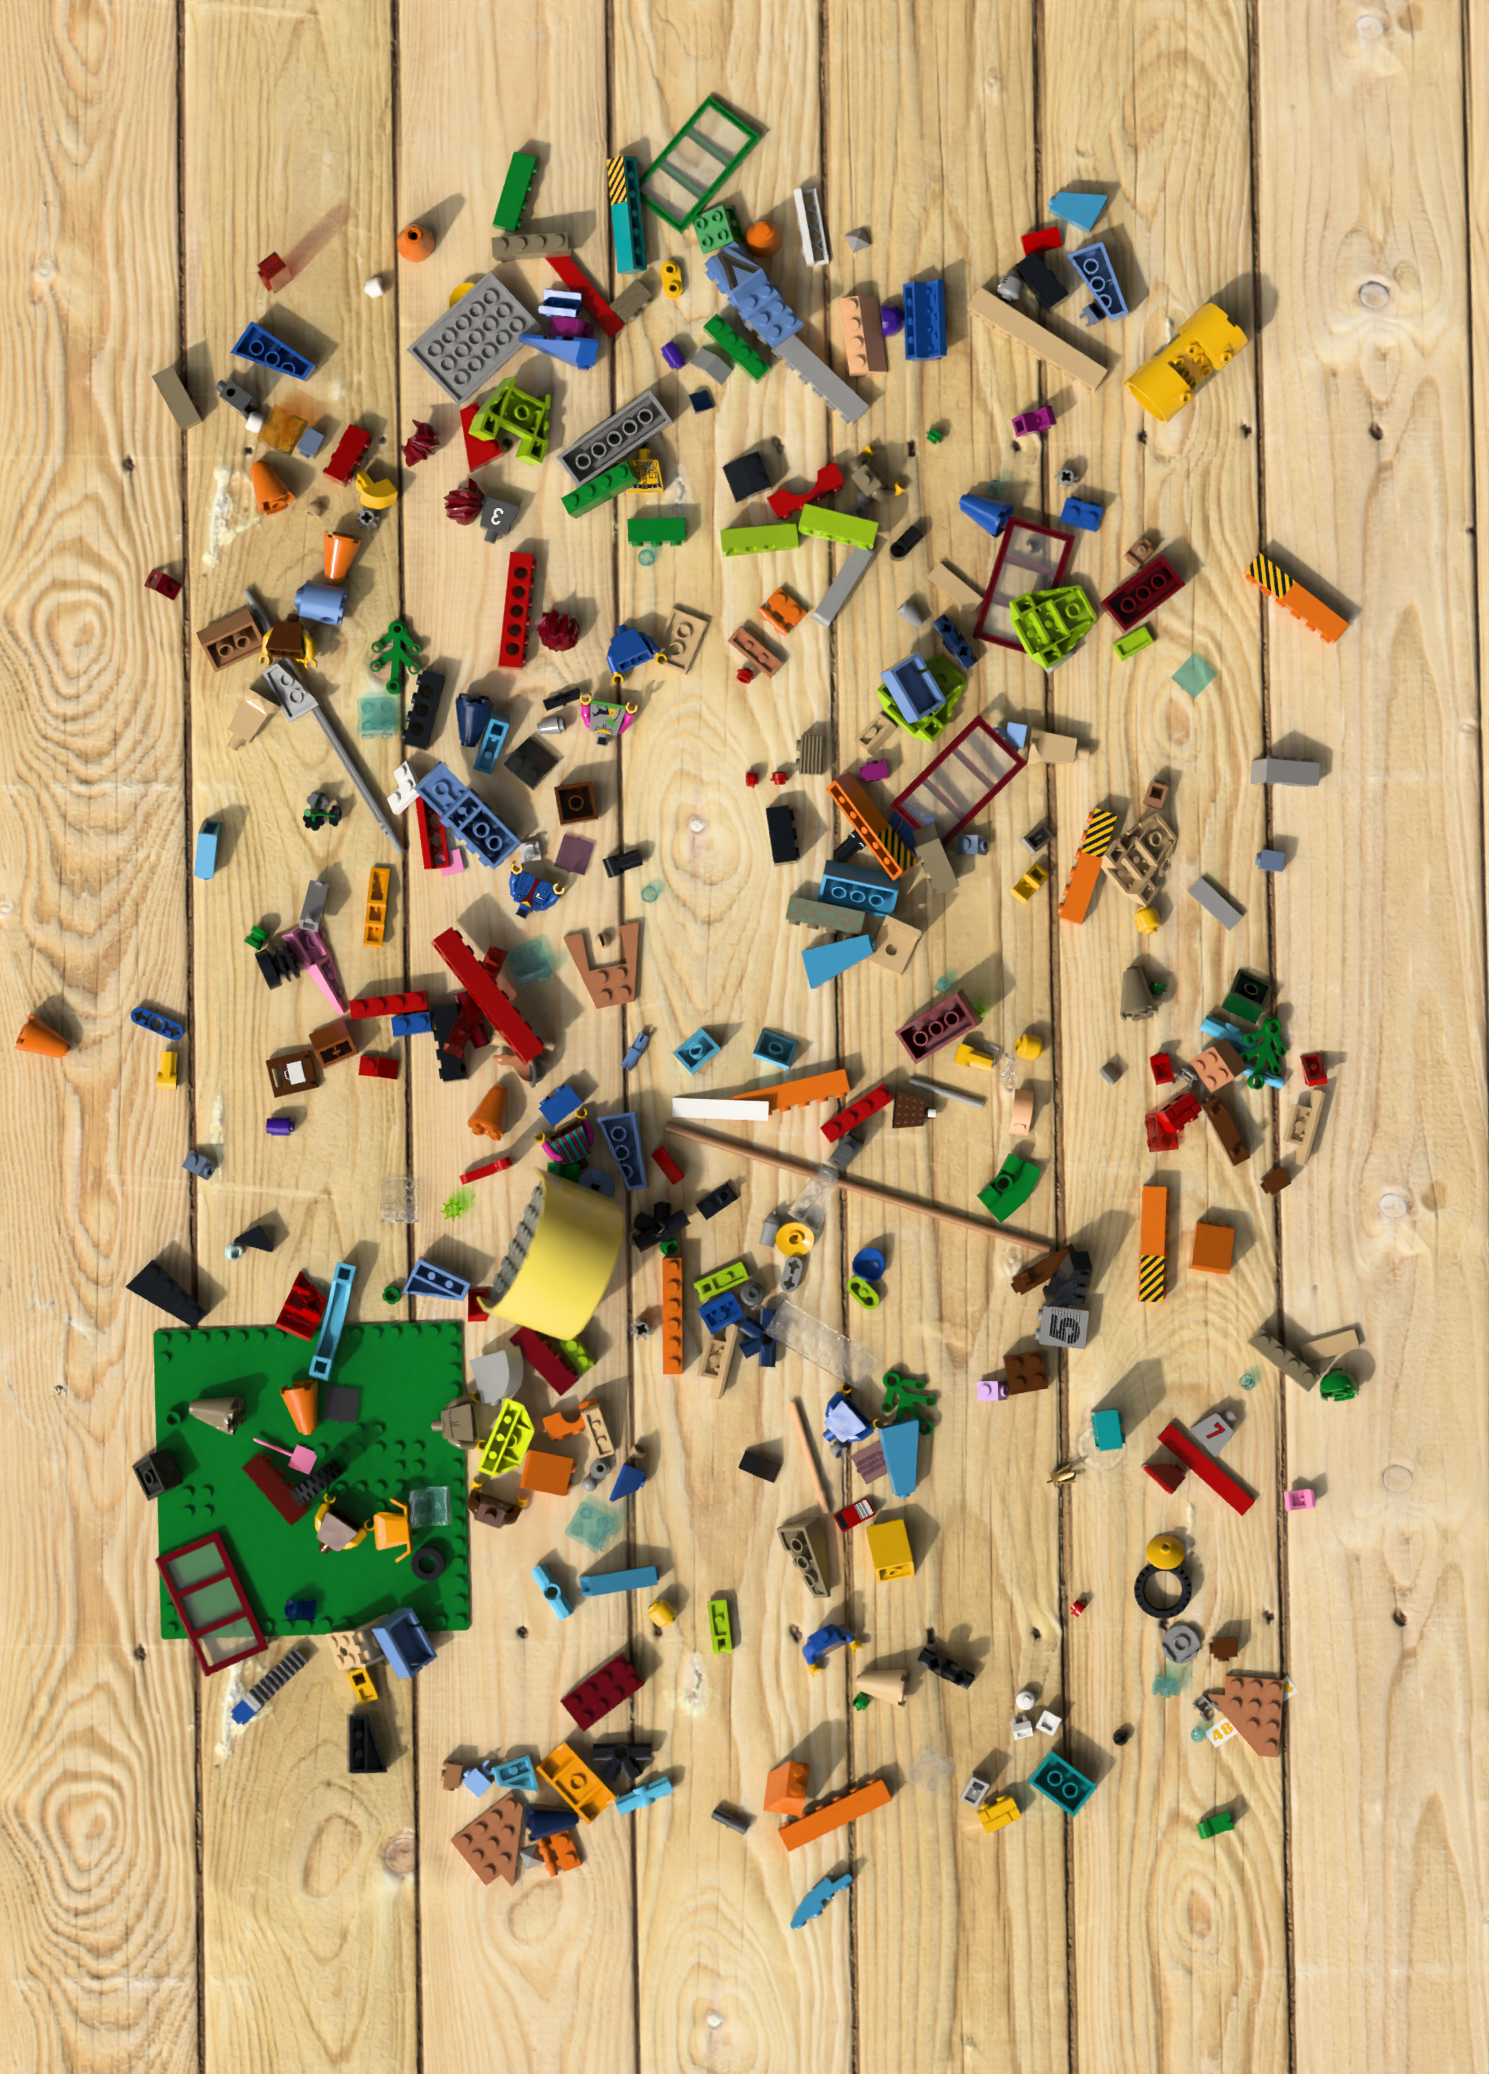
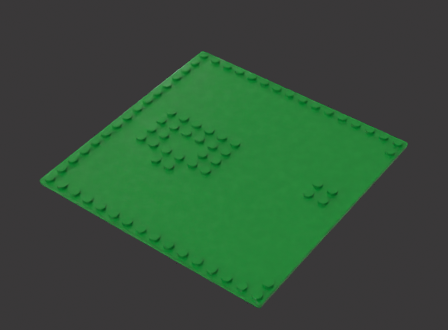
M460 1322L343 1325L329 1381L310 1377L309 1375L322 1326L316 1327L310 1342L277 1327L166 1330L154 1332L156 1452L168 1448L183 1481L178 1487L157 1497L159 1557L219 1532L264 1637L326 1635L331 1631L355 1629L382 1615L388 1614L389 1616L398 1608L412 1607L419 1623L407 1626L421 1625L425 1632L464 1631L469 1629L465 1449H459L450 1444L448 1439L443 1438L442 1431H432L431 1427L432 1420L441 1419V1411L445 1410L448 1403L456 1397L463 1396L462 1333ZM313 1380L315 1382L317 1380L318 1426L314 1433L303 1435V1432L298 1431L280 1393V1388L284 1385H287L289 1388L293 1385V1382ZM198 1398H244V1406L242 1408V1414H244L243 1425H238L235 1435L226 1434L190 1414L189 1406L191 1401ZM175 1410L182 1414V1424L179 1427L171 1429L166 1426L163 1418L167 1411ZM256 1437L291 1453H294L297 1445L314 1451L317 1458L310 1474L308 1475L289 1467L291 1456L255 1442L253 1439ZM336 1458L345 1470V1473L317 1495L299 1506L290 1494V1491L315 1471ZM329 1492L326 1498L327 1501H332L334 1496H336V1501L330 1504L329 1507L335 1506L361 1525H363L365 1520L370 1519L366 1524L368 1529L374 1525V1515L379 1512L404 1514V1508L390 1501L391 1497L410 1504L414 1551L396 1563L395 1560L407 1552V1543L377 1550L374 1529L368 1531L367 1536L356 1547L348 1550L341 1549L339 1552L331 1548L328 1554L322 1553L318 1548L322 1542L316 1538L318 1531L315 1529V1516L321 1504L325 1502V1494ZM214 1542L165 1563L177 1592L226 1571ZM434 1547L443 1554L446 1563L445 1569L436 1580L423 1581L412 1572L411 1560L415 1552L420 1548ZM427 1556L421 1560L423 1570L432 1571L435 1568L436 1563L432 1557ZM159 1571L161 1638L164 1640L189 1639ZM229 1577L180 1598L194 1631L243 1610ZM244 1617L199 1638L255 1637L247 1617Z

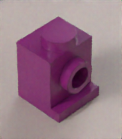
M886 758L882 759L881 763H878V760L866 762L867 765L859 767L860 776L865 779V782L888 779Z

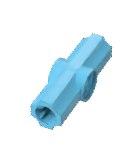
M1206 1015L1199 1029L1217 1038L1218 1041L1227 1037L1233 1047L1243 1052L1249 1051L1257 1046L1258 1040H1256L1253 1045L1244 1044L1243 1036L1245 1033L1241 1032L1237 1027L1223 1023L1209 1015Z
M545 1563L530 1571L560 1621L574 1613L573 1608ZM551 1586L556 1587L558 1590V1594L555 1597H550L547 1594V1589Z
M665 1776L650 1784H643L633 1789L632 1792L618 1797L615 1800V1804L620 1814L623 1815L638 1807H645L674 1790L670 1780Z

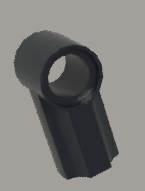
M911 525L891 545L889 550L890 558L896 562L902 561L924 537L923 534ZM897 547L901 548L903 550V554L899 556L895 555L893 549Z
M856 829L833 851L844 864L857 851H861L867 845Z
M638 849L602 860L608 878L625 873L624 871L643 865Z

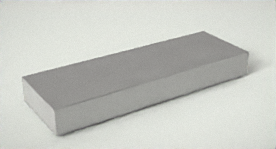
M1202 878L1189 889L1188 893L1228 931L1242 918Z

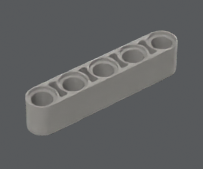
M857 546L854 547L811 619L826 628L830 626L876 551L874 547L872 549L868 548V550L860 549Z

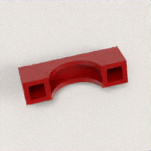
M835 462L817 471V483L809 493L793 495L782 489L767 497V502L776 519L784 521L793 516L792 512L799 510V512L803 511L804 504L809 505L813 501L818 503L826 498V494L830 492L835 494L841 491L845 481Z
M426 991L349 1000L351 1020L429 1011Z
M882 1084L821 1126L820 1130L831 1144L893 1101L894 1098L884 1084Z

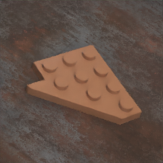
M1226 1675L1224 1694L1208 1693V1697L1221 1710L1223 1715L1258 1756L1278 1757L1284 1680Z
M512 1792L450 1840L485 1886L500 1875L505 1878L511 1887L514 1885L523 1806Z

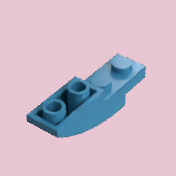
M846 1872L833 1882H831L828 1876L818 1882L798 1905L790 1922V1927L792 1929L795 1927L800 1929L807 1924V1919L810 1917L816 1918L823 1913L822 1909L825 1908L821 1901L823 1899L828 1901L835 1896V1891L838 1889L843 1891L851 1885L850 1881L853 1879L849 1872Z

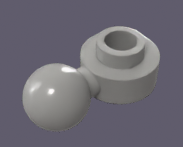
M859 491L855 496L857 504L849 508L848 515L867 520L868 510L865 505L870 502V498L863 491Z
M597 1459L590 1465L591 1476L584 1478L582 1481V1487L585 1491H594L597 1487V1479H602L608 1475L610 1468L605 1460ZM598 1465L603 1466V1472L597 1471Z

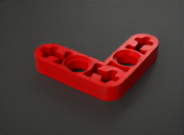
M508 1156L490 1165L462 1174L459 1178L462 1185L511 1168L514 1166L512 1157Z

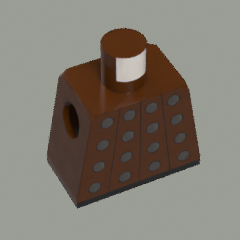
M895 1092L892 1129L923 1126L924 1118L935 1119L936 1108L925 1107L926 1099Z

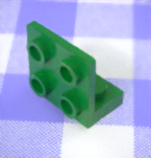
M721 205L698 215L693 220L702 254L712 252L734 241L737 244L745 242L734 205Z

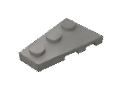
M276 663L262 672L288 722H293L322 704L281 663Z

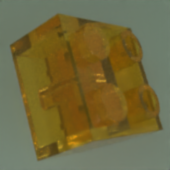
M274 404L257 439L266 446L291 456L309 422Z

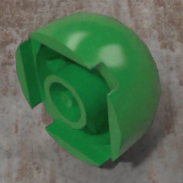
M1342 1368L1331 1369V1372L1321 1379L1320 1397L1325 1401H1328V1398H1334V1401H1345L1355 1398L1354 1394H1359L1355 1377L1351 1373L1343 1371Z

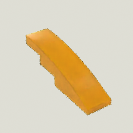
M371 867L363 947L382 948L390 869Z

